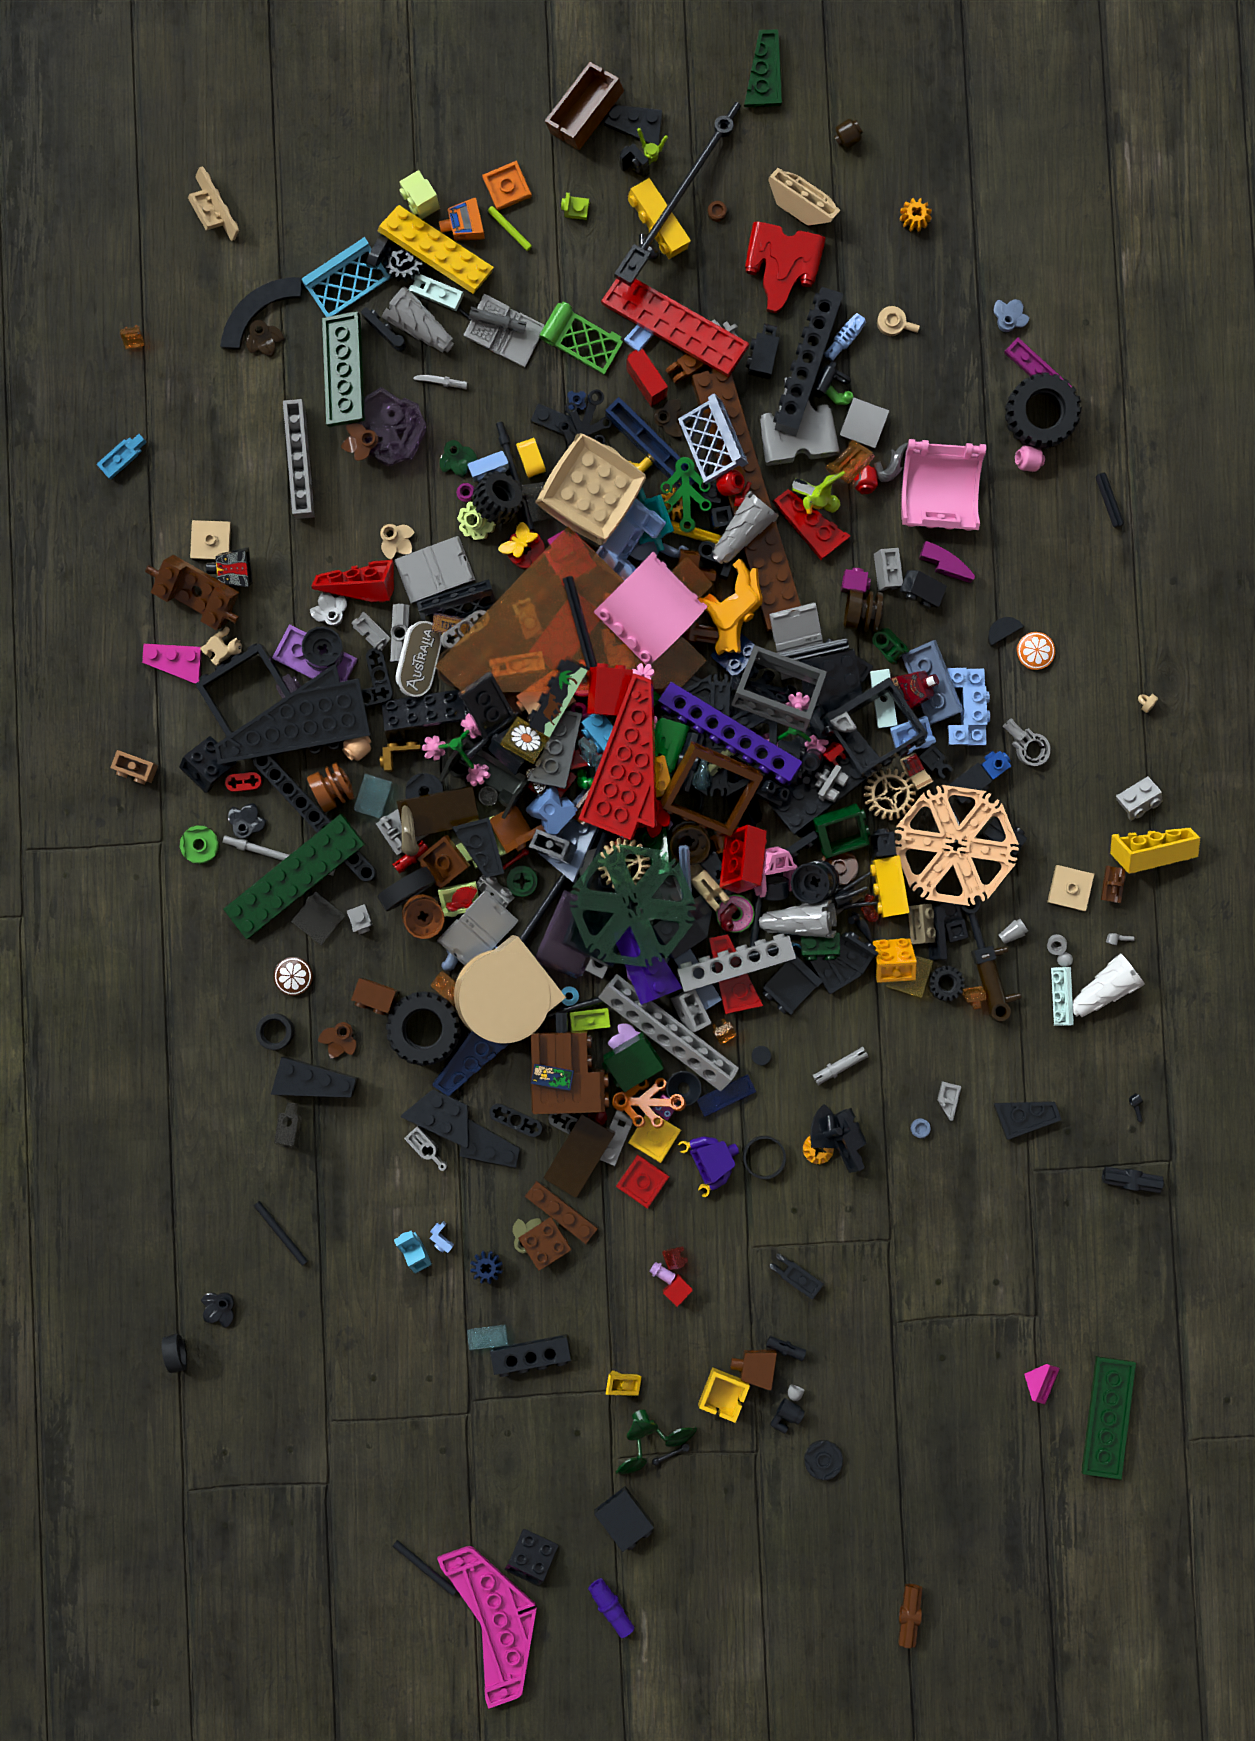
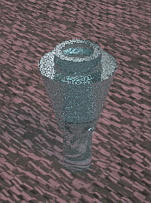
M701 758L692 784L695 785L696 789L704 790L711 785L707 766L708 761Z

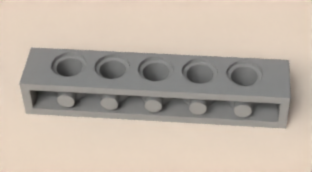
M302 399L283 401L292 514L296 519L315 517L306 408Z
M782 933L773 936L774 940L768 942L762 939L755 941V945L747 947V944L736 947L735 952L729 953L728 950L717 953L718 957L710 959V956L699 958V962L692 964L691 961L680 964L681 968L677 970L684 992L796 959L790 937ZM771 945H776L778 948V953L775 956L768 954V948ZM752 951H758L760 954L759 959L755 962L749 959V954ZM735 956L741 959V964L738 967H733L730 964V960ZM715 962H720L723 966L722 971L719 973L712 971V965ZM702 968L704 970L703 977L695 978L693 976L694 969Z

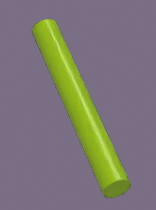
M493 206L488 209V212L526 251L532 248V245Z

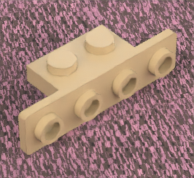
M203 166L199 167L196 179L202 190L189 194L188 199L205 230L223 226L230 240L233 241L239 232L238 225L232 219L227 205L223 203L218 189L214 187L209 173L205 171Z

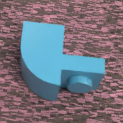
M405 1232L394 1239L396 1246L403 1253L409 1268L414 1273L432 1265L427 1251L416 1232Z

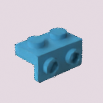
M591 714L581 722V733L586 739H591L594 743L592 746L598 754H603L613 725L605 715Z

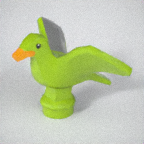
M844 471L836 475L827 476L818 486H813L801 479L793 481V491L807 496L803 499L807 514L812 513V507L815 509H822L824 507L826 511L832 513L839 509L840 500L835 495H831V485L845 474Z

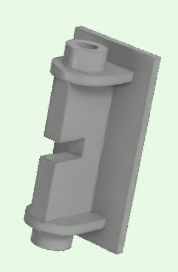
M365 612L361 614L359 619L356 618L352 622L353 628L362 636L366 635V640L374 649L377 648L382 651L391 639Z
M482 875L476 883L477 889L482 893L485 890L489 894L492 892L494 894L493 897L505 908L515 898L508 888L498 883L495 877L485 879Z

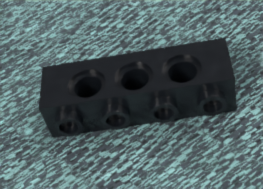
M567 1334L491 1348L490 1350L494 1375L499 1374V1377L511 1375L510 1372L513 1371L526 1373L530 1371L529 1368L535 1367L538 1370L549 1368L551 1364L563 1366L567 1365L568 1361H571ZM551 1348L555 1350L556 1355L548 1357L545 1351ZM533 1352L537 1358L534 1361H529L526 1358V1354ZM515 1356L518 1362L513 1365L509 1364L507 1357Z

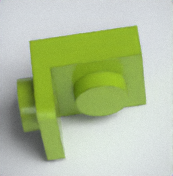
M566 192V198H562L561 210H564V217L587 220L589 199L570 197V193Z

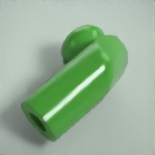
M830 386L826 393L836 405L850 404L853 399L852 392L838 393L833 386Z

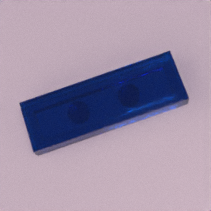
M747 1074L730 1082L722 1091L716 1089L699 1097L697 1103L705 1117L755 1093L756 1090Z

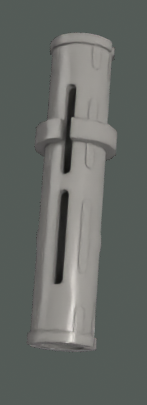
M860 1047V1049L832 1065L829 1063L825 1069L812 1076L819 1086L828 1079L836 1078L837 1074L868 1058V1054L863 1047Z

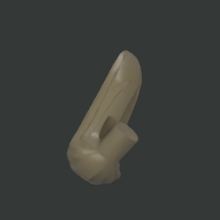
M404 805L401 813V850L407 856H413L418 853L419 846L415 839L411 810L408 806Z

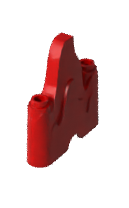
M753 222L747 250L745 272L750 275H756L760 270L761 263H765L763 288L767 296V312L777 313L783 308L791 289L799 279L802 286L812 287L819 269L826 241L825 237L804 231H797L795 235L787 236L783 233L780 226Z

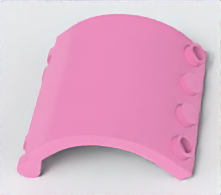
M909 439L902 480V525L910 527L926 526L928 528L943 527L946 529L957 528L967 531L979 530L978 491L982 462L986 453V444L973 446L972 443H966V446L929 444L928 440L916 442L915 439Z
M654 551L594 611L645 665H651L708 607L704 602L701 603L697 599L698 596L692 593L666 567L667 565L656 557L657 555Z

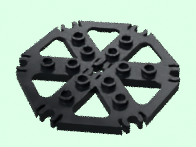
M711 674L684 689L692 695L703 689H709L711 691L710 706L730 717L731 692L734 688L731 686V680L728 683L729 677L727 674H725V679L722 682L718 681V675L715 674V682L712 683ZM679 701L675 704V707L682 709L686 703ZM746 710L731 717L750 730L760 724H768L770 728L769 742L777 746L778 722ZM694 711L691 716L694 719H698L702 713ZM672 712L670 716L664 713L662 715V718L682 723L677 719V715ZM714 720L710 721L708 723V727L713 729L714 726V728H716L718 726V722ZM689 722L685 724L690 727V730L697 734H700L699 732L693 729L694 726L692 724H690ZM731 730L726 731L724 737L731 739L735 733ZM705 732L700 734L705 737L702 746L719 753L723 750L726 751V746L720 742L719 745L714 742L713 746V741L709 739L710 735ZM745 740L740 746L743 749H748L751 743ZM763 750L757 753L759 759H764L768 755ZM738 752L734 755L735 757L747 763L751 767H754L756 769L759 768V765L755 764L754 762L752 764H749L748 762L744 761L742 759L743 756ZM718 768V772L714 776L708 773L707 782L701 783L693 778L691 786L707 796L710 788L711 797H714L715 790H720L721 797H724V789H727L726 796L728 797L746 787L750 779L744 778L737 783H730L728 780V770Z

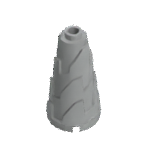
M405 286L391 300L389 309L386 308L382 314V318L442 353L444 351L448 353L454 345L452 342L453 338Z
M750 491L745 495V499L725 529V533L714 547L713 553L715 555L713 558L720 564L730 562L772 522H775L779 516Z
M825 899L818 903H807L783 910L769 911L760 917L759 925L767 933L834 938L836 930L831 931L832 926H837L834 903H831V899Z

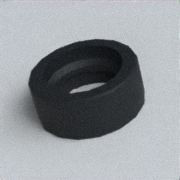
M282 1014L266 1015L257 1024L256 1038L260 1045L266 1049H283L293 1039V1024L289 1018ZM270 1021H280L286 1027V1036L279 1043H271L264 1036V1027Z
M180 1334L163 1337L161 1345L162 1355L167 1371L175 1373L186 1370L187 1354Z

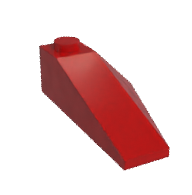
M393 560L373 561L368 563L369 566L358 568L356 565L345 572L335 570L316 575L311 587L314 590L370 602L390 601L394 591Z

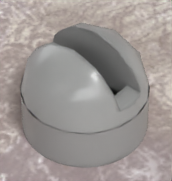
M790 1385L788 1396L791 1400L798 1401L802 1398L805 1390L796 1385Z

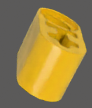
M534 438L516 444L528 478L546 472Z

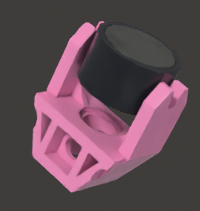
M778 846L767 848L764 852L763 880L761 886L754 888L755 893L766 900L786 899L789 897L790 891H792L791 878L797 865L794 864L789 851ZM783 872V876L766 877V875Z

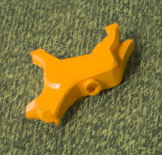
M738 559L733 564L738 572L735 594L722 602L711 594H708L705 598H697L701 603L704 602L708 606L705 610L710 614L718 628L719 639L715 645L718 655L724 652L733 653L734 651L739 654L741 653L740 633L742 623L751 620L754 616L753 612L763 602L759 586L758 569L752 568L750 572L742 559Z

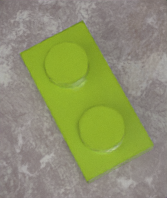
M608 1008L570 1012L572 1031L610 1027Z

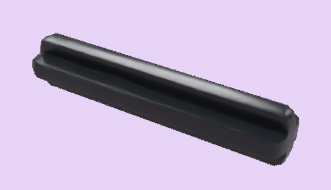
M1105 472L1100 473L1095 477L1113 527H1119L1124 524L1108 477Z

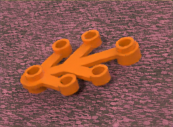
M658 1078L655 1084L639 1098L632 1097L639 1090H646L648 1088L649 1082L647 1080H644L645 1085L643 1087H640L639 1083L626 1093L618 1092L614 1095L612 1099L613 1107L618 1111H625L637 1128H642L645 1125V1119L641 1115H637L631 1106H639L649 1117L652 1125L659 1129L663 1127L664 1120L657 1116L650 1107H671L675 1111H681L686 1105L685 1099L679 1094L672 1095L670 1099L652 1098L659 1090L664 1091L666 1089L667 1082L663 1078ZM659 1082H664L662 1087H658ZM621 1099H625V1103L623 1105L619 1104ZM677 1101H681V1105L679 1107L675 1106V1103ZM637 1119H642L640 1124H636ZM657 1119L661 1120L659 1125H655Z

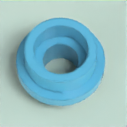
M569 986L561 990L565 997L568 992L573 994L571 1000L566 998L562 1000L563 1004L571 1006L578 1001L579 993L574 987Z

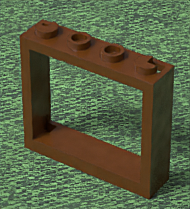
M691 741L660 802L664 808L663 810L673 815L676 813L688 822L691 820L697 822L702 828H712L719 835L724 836L726 834L732 836L763 776L760 770ZM696 757L750 779L726 824L673 803Z

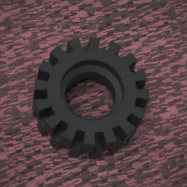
M942 966L933 970L928 982L932 995L944 1001H950L959 997L965 985L963 984L964 978H962V973L951 966ZM943 976H949L953 980V987L949 991H944L939 986V981Z

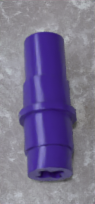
M602 1578L594 1581L588 1587V1590L598 1605L599 1612L604 1614L620 1638L628 1636L635 1627L625 1614L623 1607L618 1601V1596L613 1594Z

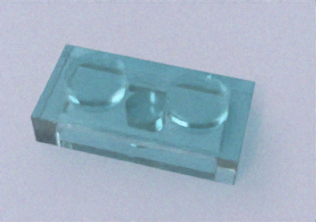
M506 1325L467 1329L469 1350L508 1345Z

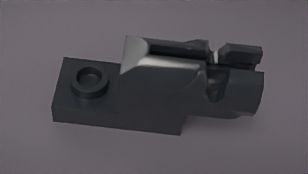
M852 1108L844 1109L834 1115L837 1128L840 1127L843 1133L832 1138L849 1173L858 1172L865 1168L862 1163V1157L858 1154L857 1150L867 1144L859 1123H853L856 1116Z

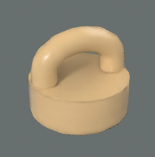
M1144 694L1138 696V701L1143 705L1141 710L1146 713L1152 709L1158 700V697L1154 694L1150 697Z

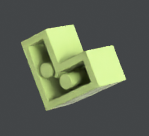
M419 170L399 181L401 189H399L400 194L404 200L407 199L411 212L414 215H418L421 220L440 209L437 194L429 181L423 178Z

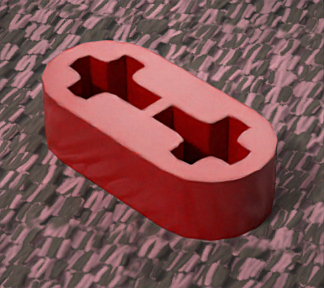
M255 772L232 774L225 780L227 789L232 792L257 790L263 784L262 777ZM252 776L258 779V782L253 786L251 783H246V780H252ZM233 778H235L236 781H242V784H237L236 788L230 785V782H233Z

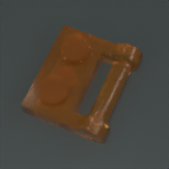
M852 440L848 447L832 463L826 466V469L832 475L844 471L845 474L840 478L849 484L875 456L873 452Z

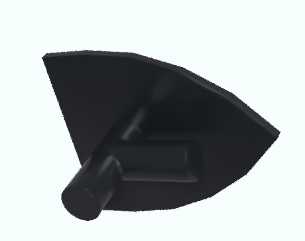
M823 1104L817 1110L812 1121L810 1132L811 1148L837 1149L832 1138L842 1135L843 1131L840 1127L837 1128L833 1112Z

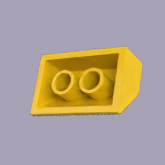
M900 855L872 861L873 865H870V872L872 873L871 876H875L876 884H873L874 894L878 895L879 899L876 905L878 914H881V917H889L909 913Z

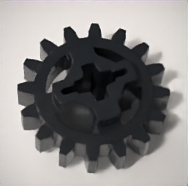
M396 243L394 244V249L388 248L390 253L384 254L386 259L383 260L386 272L389 273L391 278L396 277L398 282L403 278L407 282L409 277L414 280L413 275L415 274L420 276L419 270H424V261L418 257L414 259L412 253Z

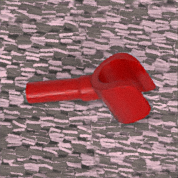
M748 481L746 483L742 496L736 495L734 506L740 507L745 499V495L749 491L751 482Z

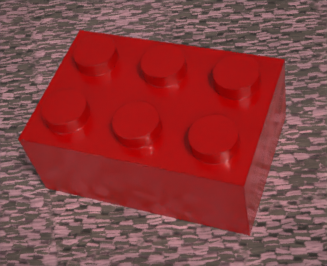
M745 825L735 829L732 836L725 834L720 888L741 893L761 886L767 831L751 825Z

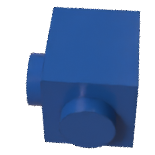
M992 751L984 757L986 761L980 764L993 780L1011 767L1009 763L1011 760L1006 753L1001 751L994 753Z

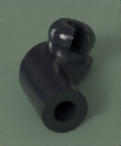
M639 234V247L648 234ZM650 245L647 249V252L650 253L649 259H656L659 256V251Z

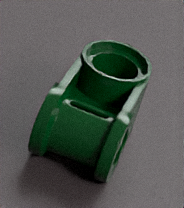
M882 628L873 636V644L893 665L897 664L898 659L903 654L909 652L906 644L889 628ZM880 634L886 636L887 642H883L880 639Z

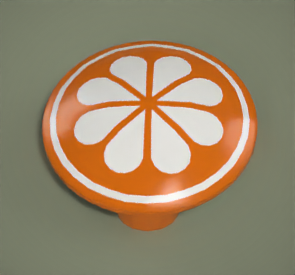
M1041 632L1026 634L1019 641L1016 648L1020 662L1030 670H1039L1047 667L1055 656L1053 641Z

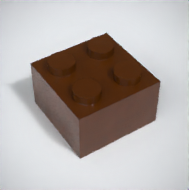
M359 978L351 1000L355 1001V1005L364 1009L372 1007L374 1008L373 1012L386 1015L393 1010L400 991L365 978Z

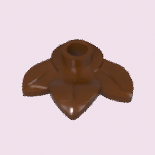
M353 423L347 425L346 428L350 437L342 443L341 448L346 452L354 453L356 461L366 459L371 449L375 448L378 444L377 434L372 430H366L362 424ZM371 437L372 442L366 443V439Z
M346 1022L338 1023L334 1028H326L318 1038V1042L328 1044L330 1058H336L344 1051L349 1055H353L356 1049V1041L352 1037L353 1029ZM342 1028L347 1030L346 1035H341L340 1030Z

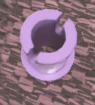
M655 1262L650 1269L652 1276H657L670 1285L676 1274L661 1266L662 1263L658 1264Z

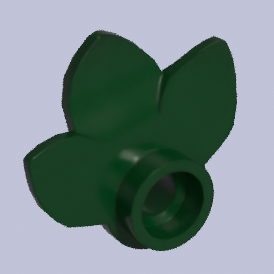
M450 440L444 446V454L440 458L439 465L442 472L452 469L456 475L464 477L467 473L468 463L476 461L477 456L470 447L462 446L456 440ZM452 446L457 448V452L454 454L450 452Z

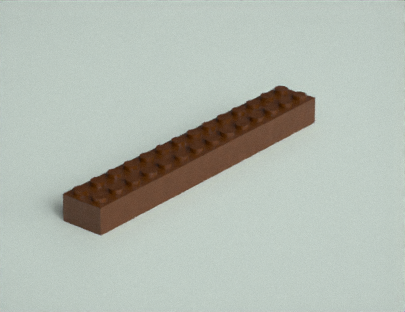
M712 369V374L709 371L692 375L691 382L698 406L709 401L708 397L714 393L723 401L749 463L743 467L739 465L734 469L740 471L745 480L744 488L748 481L751 482L749 491L772 509L732 374L727 377ZM710 407L704 410L702 414L703 418L709 419L711 413ZM711 424L708 433L715 435L718 426ZM708 437L711 446L714 438ZM718 439L715 449L722 451L724 441ZM713 452L715 463L717 464L720 454ZM724 456L721 464L723 466L732 463L730 456ZM736 495L726 496L728 506L730 505L732 518L739 508L734 506ZM776 521L772 522L742 549L749 571L751 572L752 568L758 569L759 586L763 597L759 610L766 633L772 632L769 614L801 606Z

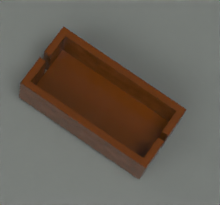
M589 62L546 118L545 123L550 134L562 141L565 140L567 144L580 150L624 92L620 79L607 71L604 72L602 68Z

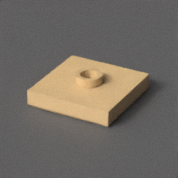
M192 520L190 558L195 560H215L216 555L219 553L230 551L231 522Z
M1056 865L1047 902L1086 911L1094 874Z

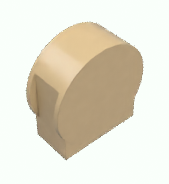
M514 935L496 949L483 952L472 958L459 973L454 989L455 1007L462 1022L475 1034L496 1043H513L530 1036L543 1023L547 1013L566 998L521 939Z

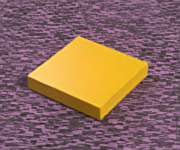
M645 1114L643 1117L645 1125L635 1130L628 1143L661 1163L681 1129L664 1120L663 1127L657 1129ZM657 1119L655 1125H659L661 1120Z

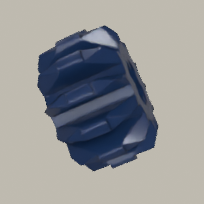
M483 1250L481 1252L482 1258L476 1254L474 1257L477 1261H471L470 1263L472 1266H475L470 1269V1272H477L473 1278L476 1280L479 1276L482 1277L480 1280L482 1284L485 1278H487L488 1284H491V1277L494 1280H498L499 1277L496 1273L502 1274L503 1270L497 1267L502 1266L503 1262H496L499 1259V1255H496L494 1258L491 1257L493 1251H490L488 1256H486V1252ZM484 1263L485 1265H487L489 1263L491 1265L489 1269L491 1270L489 1271L486 1269L484 1271L482 1269L484 1265L482 1264Z

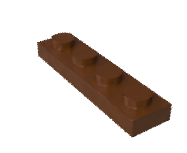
M538 1181L535 1182L525 1195L527 1199L585 1244L598 1229Z

